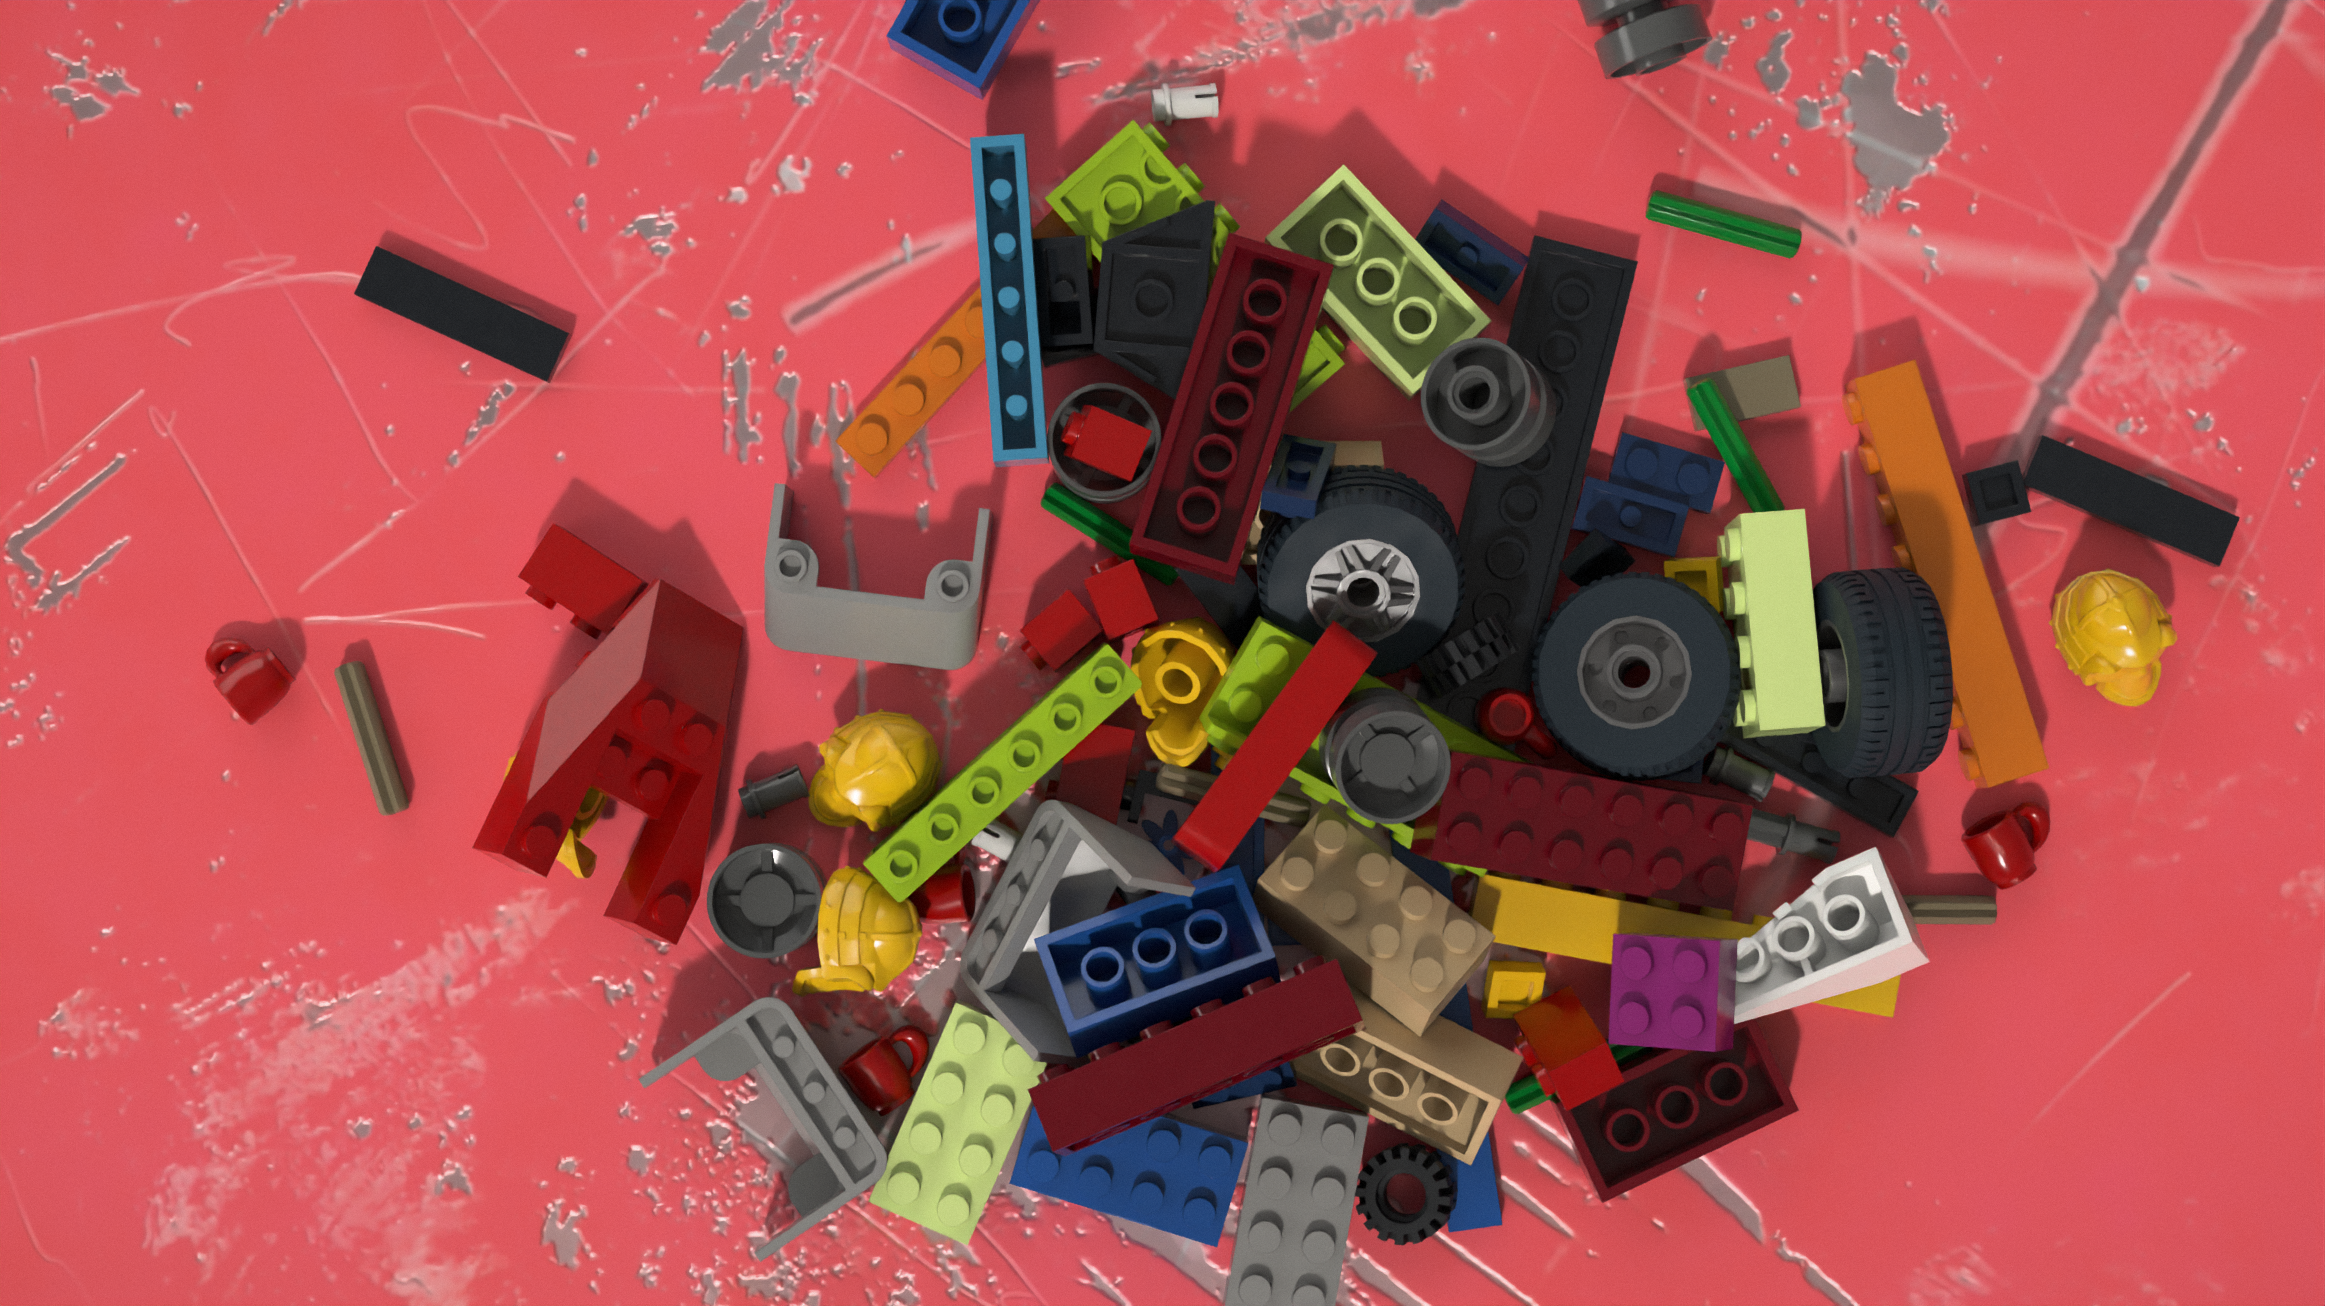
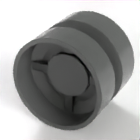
M1578 0L1587 27H1600L1616 23L1619 26L1594 44L1606 79H1617L1633 74L1640 76L1664 69L1687 57L1686 54L1697 50L1711 41L1712 36L1701 5L1685 4L1669 8L1668 3L1674 0Z
M1469 338L1449 346L1432 362L1422 383V412L1432 432L1443 442L1484 465L1504 467L1528 459L1544 445L1555 423L1556 398L1548 378L1534 364L1509 346L1494 339Z
M1095 383L1074 391L1057 407L1048 428V452L1058 478L1069 491L1093 503H1117L1135 496L1149 484L1161 446V430L1153 409L1139 394L1118 384ZM1083 405H1093L1152 430L1132 481L1122 480L1063 455L1067 443L1061 441V436L1066 422L1073 411L1080 413Z
M1373 687L1348 695L1319 735V755L1325 772L1349 807L1370 821L1382 824H1398L1413 820L1432 808L1442 796L1447 786L1451 770V759L1444 737L1419 705L1399 691L1383 687Z
M763 843L741 848L729 855L718 866L712 876L707 892V910L710 922L720 939L738 953L763 959L785 955L803 947L818 933V913L822 893L827 885L826 877L816 861L797 847L783 843Z

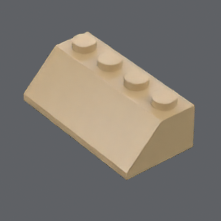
M1346 979L1367 1029L1292 1060L1297 1078L1471 1166L1524 1057L1440 1015L1436 1017L1421 1036H1418Z

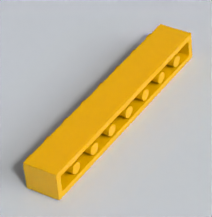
M1489 870V874H1485L1484 877L1475 874L1468 911L1469 916L1496 936L1493 942L1612 964L1613 934L1648 933L1727 938L1740 941L1743 937H1752L1773 919L1754 914L1751 925L1731 921L1733 911L1701 906L1698 915L1678 911L1680 902L1648 897L1647 904L1645 905L1626 901L1627 893L1595 888L1594 895L1573 891L1574 884L1542 879L1540 885L1520 881L1521 875ZM1901 974L1878 984L1814 1001L1813 1003L1893 1018Z

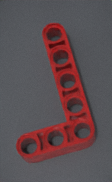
M1333 620L1170 842L1212 873L1217 872L1361 678L1378 652Z

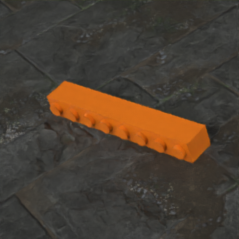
M1916 360L1851 380L1845 384L1847 394L1842 395V405L1850 425H1858L1864 443L1858 446L1860 461L1867 476L1874 475L1880 495L1875 496L1876 510L1883 526H1891L1897 546L1891 548L1895 567H1903L1914 572L1927 582L1939 603L1945 621L1953 671V703L1950 729L1958 730L1964 748L1958 751V759L1965 778L1968 781L1974 780L1976 788H1990L2049 769Z

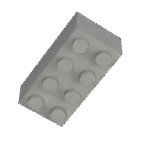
M1267 1093L1260 1094L1222 1302L1223 1306H1335L1369 1116L1366 1112Z

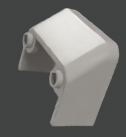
M775 483L764 564V625L766 634L774 645L787 651L942 670H958L972 661L978 646L994 515L990 509L979 508L973 561L952 559L937 564L927 577L924 599L817 586L820 567L816 553L807 544L798 540L788 539L794 491L786 484Z
M1057 800L1043 802L1034 813L962 952L960 972L966 986L1033 1061L1061 1065L1068 1063V1066L1082 1067L1091 1063L1088 1055L1076 1058L1034 939L1103 914L1117 886L1125 892L1141 894L1149 889L1188 897L1192 896L1196 887L1149 841L1072 803Z
M765 997L755 1000L638 1079L642 1086L647 1088L692 1057L696 1058L702 1069L710 1077L719 1081L735 1080L752 1068L757 1070L813 1154L812 1158L793 1172L788 1185L789 1197L801 1217L756 1248L754 1253L760 1262L880 1180L886 1170L887 1155L884 1146L787 1003L778 998Z

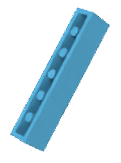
M1024 134L970 138L993 462L996 468L1050 464L1047 445V420Z

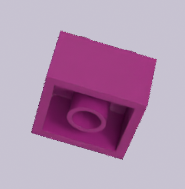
M1648 933L1613 934L1608 1044L1711 1052L1733 1049L1738 939Z

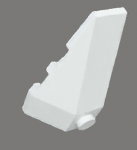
M1877 847L1825 868L1811 880L1814 884L1790 905L1785 902L1773 912L1775 917L1752 937H1743L1738 941L1734 1024L1878 984L1930 962L1913 917Z

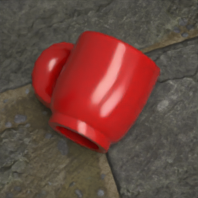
M231 637L221 638L213 642L206 651V668L216 677L213 680L215 687L237 714L249 725H253L272 710L287 695L291 688V683L296 680L269 647L263 651H255L243 640ZM236 653L247 654V656L241 658L227 670L222 671L221 664L226 658Z
M1499 687L1488 691L1480 698L1475 708L1474 721L1478 732L1497 745L1503 746L1523 742L1544 760L1554 758L1558 752L1556 743L1534 726L1535 708L1533 702L1524 692L1512 687Z
M2034 801L2023 802L2012 811L2002 810L1976 822L1962 834L1961 841L1981 873L1990 882L1996 884L1999 889H2008L2028 879L2037 870L2034 864V853L2041 848L2048 838L2050 817L2048 811L2041 804ZM2020 817L2027 818L2032 827L2033 836L2031 842L2018 820Z
M965 847L953 856L955 859L954 864L940 867L907 897L916 906L920 922L926 924H952L970 922L973 919L976 903L975 886L971 870L967 864H964Z
M901 1026L888 1039L884 1035L879 1036L862 1046L842 1062L838 1067V1072L866 1107L872 1111H877L880 1116H884L898 1108L915 1093L911 1079L922 1069L929 1056V1041L926 1033L917 1026ZM902 1041L906 1043L911 1050L913 1063L909 1070L893 1047L896 1042Z

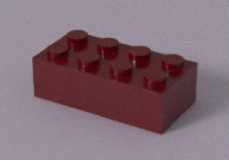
M1756 1018L1734 1024L1733 1049L1711 1052L1656 1048L1618 1067L1624 1082L1569 1111L1565 1110L1557 1096L1549 1099L1595 1197L1602 1203L1799 1111Z

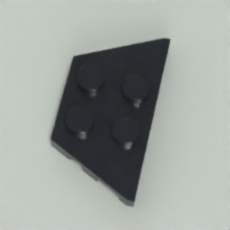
M1210 200L1103 241L1093 350L1173 399H1176L1207 302L1215 201Z

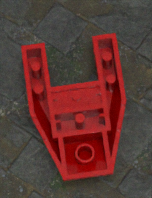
M655 578L611 625L614 629L594 651H587L574 665L577 669L556 692H549L542 700L472 848L516 871L547 878L589 787H592L649 818L603 916L645 938L677 945L700 896L719 790L743 627L664 580Z

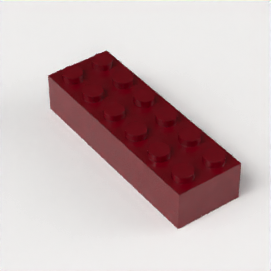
M1233 233L1228 234L1129 543L1130 553L1231 585L1235 584L1260 506L1262 490L1280 443L1332 279L1333 264Z
M1448 748L1451 770L1447 786L1435 805L1416 818L1410 852L1430 860L1733 911L1753 805L1718 796Z
M1323 955L1313 957L1294 966L1293 970L1296 976L1277 984L1272 977L1261 979L1242 988L1244 998L1225 1005L1221 998L1212 1000L1190 1011L1193 1020L1176 1027L1174 1024H1171L1170 1020L1160 1022L1139 1032L1142 1039L1141 1042L1127 1048L1120 1046L1119 1042H1114L1089 1053L1088 1056L1091 1063L1077 1069H1074V1067L1069 1068L1068 1063L1039 1074L1037 1078L1040 1084L1028 1089V1092L1052 1151L1066 1157L1367 1029L1337 958L1326 962Z

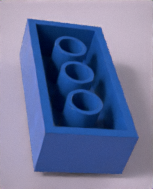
M906 0L886 37L890 48L983 101L1040 0Z
M1239 864L1191 881L1196 887L1191 897L1161 892L1034 939L1076 1058L1088 1055L1092 1051L1114 1042L1121 1043L1140 1036L1139 1032L1160 1022L1170 1020L1171 1024L1192 1017L1190 1012L1192 1009L1212 1000L1221 998L1222 1002L1227 1004L1244 997L1241 989L1261 979L1272 977L1276 984L1281 982L1275 953Z
M1033 1105L1009 1184L1217 1247L1249 1143L1245 1136L1167 1113L1065 1157L1052 1151Z

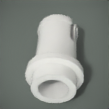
M1162 83L1161 89L1151 90L1154 122L1164 121L1165 126H1171L1172 120L1202 117L1217 118L1219 108L1218 96H1215L1217 94L1216 84L1209 83V85L1169 88L1167 83Z
M994 819L973 838L972 845L978 846L1009 863L1023 835Z

